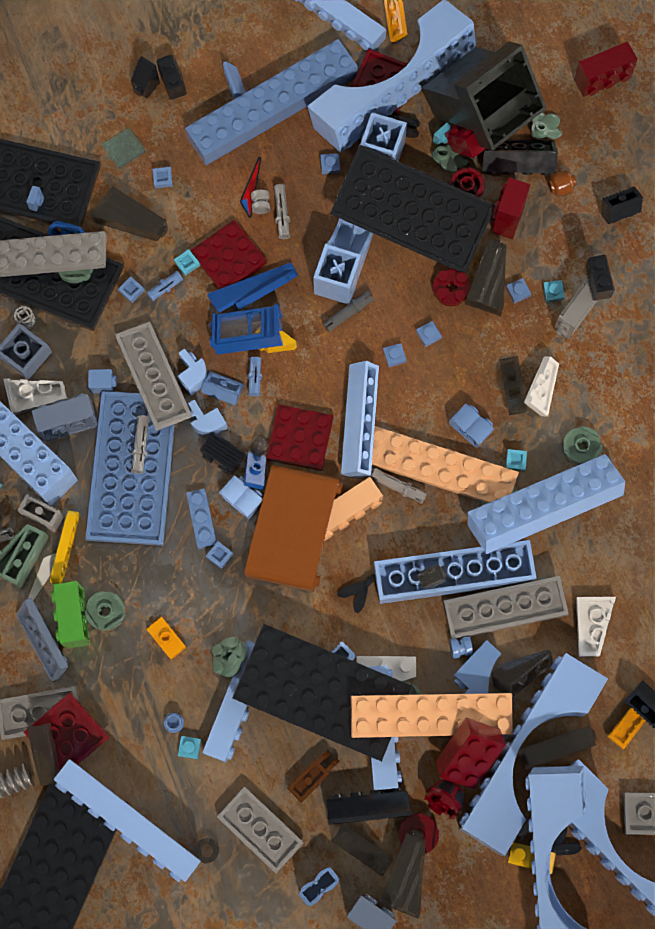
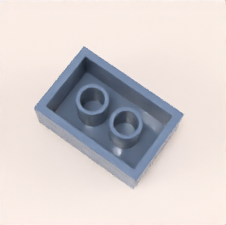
M77 394L72 399H61L56 401L55 404L49 406L40 405L35 410H32L37 432L44 442L98 426L95 408L88 394Z
M368 894L365 897L360 895L347 914V918L362 929H391L396 923V920L393 918L395 914L384 906L382 909L377 907V901Z

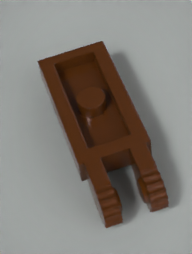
M328 749L317 760L315 759L287 788L301 803L330 774L329 772L340 762L336 758L326 769L320 764L330 755L331 752Z

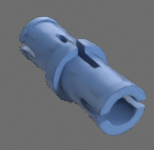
M175 271L165 280L161 279L159 284L146 293L152 301H155L165 292L169 293L171 288L183 281V278L178 271Z
M250 357V369L247 374V379H249L248 395L260 396V380H262L261 358Z

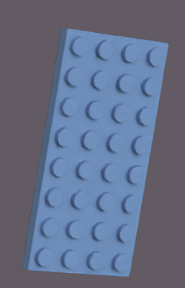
M102 391L86 541L164 545L175 424L156 431L151 418L149 419L145 450L147 457L144 458L143 473H132L133 456L131 452L134 450L137 416L145 415L150 418L140 393Z

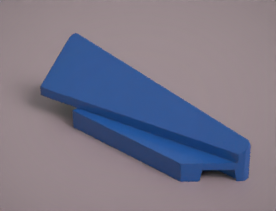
M288 263L208 293L207 296L217 313L232 305L238 311L286 284L291 279L297 277L298 274L293 265Z

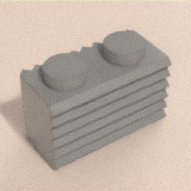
M29 494L25 496L18 508V512L22 516L54 532L58 529L64 518L60 510L52 506L50 507V505L42 501L40 502L39 499L37 500Z

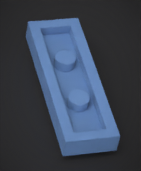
M201 489L187 492L197 548L212 547L217 542L206 490Z

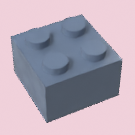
M20 323L0 345V360L26 380L30 379L52 353L44 341Z

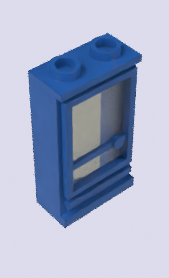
M275 304L274 307L217 315L213 313V321L210 322L212 336L209 339L211 348H214L216 354L219 355L283 346V341L279 334V331H282L280 319L283 318V314L279 304Z

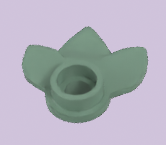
M542 112L531 120L533 123L531 134L536 139H543L544 137L557 139L562 135V132L557 128L560 118L556 114H547L545 116Z
M450 145L446 147L439 146L432 154L433 159L440 163L444 170L455 173L457 168H462L468 164V160L460 154L454 153Z

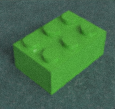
M78 581L53 584L54 590L51 591L52 602L56 604L53 616L55 622H58V629L55 631L57 641H60V644L67 649L90 645L83 587Z

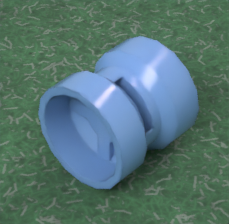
M469 636L463 637L460 640L456 638L449 640L453 659L459 658L461 655H473Z

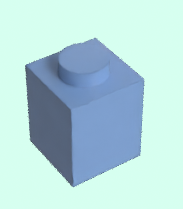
M112 369L89 370L88 388L91 393H102V391L114 392V387H117V376H114Z

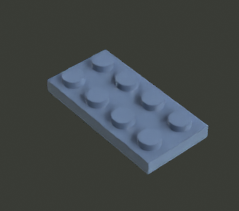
M29 598L23 602L16 616L53 683L60 679L68 667V662L65 655L59 651L56 638L51 636L48 623L42 619L39 606L33 602L32 598Z

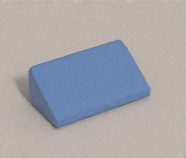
M223 62L224 74L233 99H236L246 93L237 67L228 62Z
M210 371L203 381L201 392L236 405L244 384Z

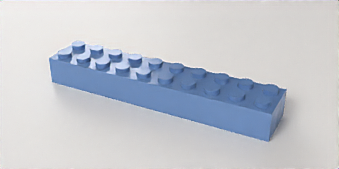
M339 39L189 125L185 128L187 139L204 164L208 165L304 109L335 84L343 86L355 79L358 66Z

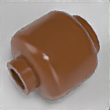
M567 170L552 174L551 179L548 180L551 194H555L557 197L571 194L574 191V186L577 185L575 175H571Z

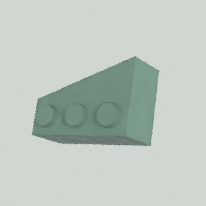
M27 524L10 540V543L2 551L0 550V579L22 589L49 536L45 532Z

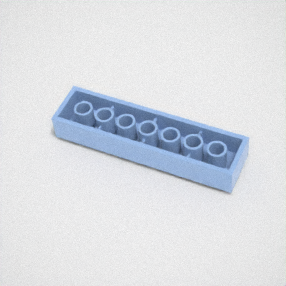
M606 454L469 511L468 527L484 552L488 554L623 496L625 480Z
M530 540L514 542L488 554L484 552L482 547L374 561L379 604L513 586L533 582L537 579Z
M69 759L54 778L57 782L55 786L63 793L69 791L73 794L72 800L80 806L83 803L89 807L88 812L95 818L101 816L105 819L104 825L112 831L118 829L122 833L120 837L129 844L132 841L138 845L137 850L147 857L150 854L154 857L153 863L162 870L164 867L168 868L171 871L169 875L176 881L180 882L182 879L186 882L201 862Z

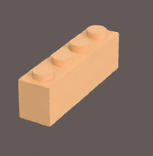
M371 477L334 500L324 541L334 535L333 532L337 529L343 530L354 518L358 520L366 514L365 511L369 508L373 510L382 504L383 495Z

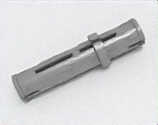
M278 184L274 186L277 212L275 221L278 224L279 239L290 238V217L287 212L285 185Z
M145 415L137 416L134 450L131 452L133 456L131 472L136 474L143 473L144 458L147 457L145 450L150 418Z
M377 468L374 469L371 475L372 480L399 492L405 498L409 497L420 504H423L427 493L413 487V484H407Z

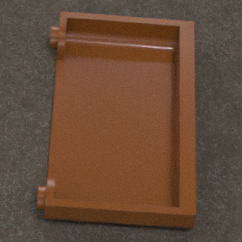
M272 465L245 566V576L247 578L314 592L315 587L318 588L320 576H318L317 568L334 499L337 498L338 494L341 495L343 490V483H341L340 479Z

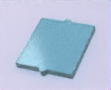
M130 128L103 144L109 154V158L113 159L118 168L146 152L140 144L139 138L135 137Z

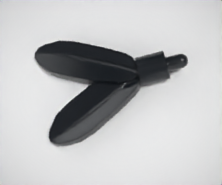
M372 574L370 577L368 576L363 582L346 586L337 593L340 598H347L357 594L354 601L355 613L361 612L364 608L368 587L374 582L375 574Z
M566 827L554 841L551 852L556 853L558 856L572 855L580 852L582 847L576 843L562 844L567 835Z

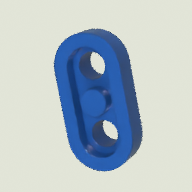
M60 221L53 222L48 228L50 236L75 234L74 232L77 234L85 233L79 226Z

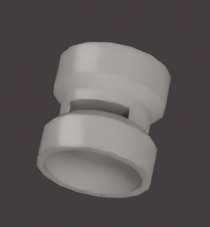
M267 190L253 191L251 193L253 201L252 212L255 214L268 213L270 211V204L268 203L269 192Z
M21 306L14 312V318L18 324L20 323L28 330L35 326L36 318L29 307Z

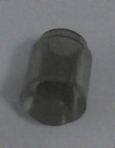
M435 564L422 570L417 576L422 588L428 587L430 589L446 582L445 578L448 577L444 566L440 567L439 564Z

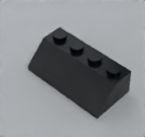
M507 139L493 151L489 149L482 151V171L487 174L504 172V174L508 175L514 173L551 175V173H556L558 151L555 141Z
M403 788L390 789L391 793L374 790L370 791L371 795L364 796L362 792L350 793V797L342 798V794L330 795V799H326L329 825L411 816L408 792L403 791Z

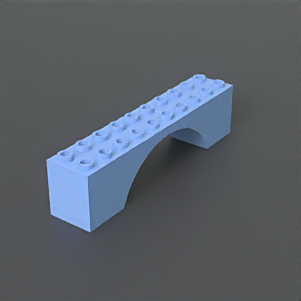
M442 0L417 20L420 43L414 57L404 69L393 77L370 86L344 87L335 84L307 106L313 128L339 152L342 153L345 149L350 148L354 142L363 137L371 113L386 117L390 116L398 107L404 105L415 94H418L423 86L476 46L473 21L447 0Z
M371 113L360 145L399 162L405 145L407 123ZM339 219L332 237L324 246L313 277L314 294L350 304L374 235L373 233Z
M0 402V457L51 507L78 479L58 456Z
M567 653L562 657L558 656L551 666L553 672L548 673L540 684L543 686L542 690H538L530 702L533 705L531 708L528 707L520 719L523 722L514 728L513 734L510 735L513 738L512 741L507 742L500 753L503 755L500 760L497 759L490 769L492 775L490 778L487 777L483 780L479 787L482 790L480 795L473 797L469 804L472 807L470 812L464 813L459 821L461 825L459 830L500 856L506 855L526 821L514 795L512 778L515 758L521 744L534 728L548 720L564 716L583 717L588 714L608 680L605 676Z
M579 759L572 762L569 766H584L587 808L582 817L568 825L572 829L570 832L576 839L583 840L587 844L585 846L592 855H598L602 859L600 863L607 870L611 869L617 874L615 878L623 886H629L632 889L630 893L638 901H644L647 904L645 908L655 916V882L649 881L632 871L620 859L608 837L605 826L604 806L609 789Z
M584 766L533 767L528 777H526V789L530 790V798L527 799L528 811H532L531 819H529V831L533 832V840L530 842L531 853H535L534 861H532V873L536 874L534 895L538 896L537 904H535L536 917H539L537 929H586L565 911L556 897L550 878L549 864L552 846L558 835L570 823L582 817L587 808Z

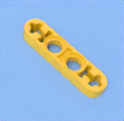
M69 510L67 513L50 576V583L60 584L63 582L79 522V512Z

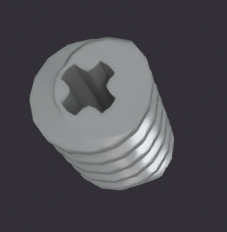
M24 763L22 764L21 771L15 766L14 773L6 769V776H3L0 772L1 798H5L6 793L13 795L14 790L19 793L21 786L24 790L29 788V784L32 787L35 786L32 774Z

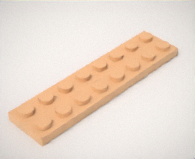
M374 427L372 466L486 503L500 499L513 492L519 474L517 471L386 429Z
M512 693L351 696L352 738L453 736L466 717L501 729L502 734H513Z

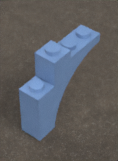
M486 640L454 674L453 677L456 679L454 683L462 690L464 688L467 690L464 694L488 693L491 671L501 653ZM502 734L505 741L508 736L507 734Z

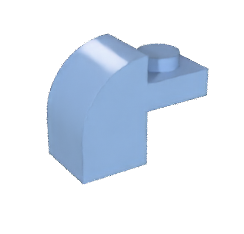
M184 348L179 352V356L188 369L178 375V378L187 392L193 395L202 388L203 381L207 377V369L202 358L197 361L192 352L188 353Z
M195 400L188 403L192 416L191 419L195 420L191 422V426L197 434L209 437L212 432L220 434L228 429L218 408L203 415Z

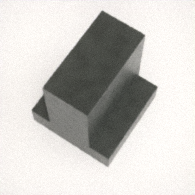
M510 41L496 52L479 47L473 48L422 87L435 118L472 130L479 146L491 151L547 109L523 45Z

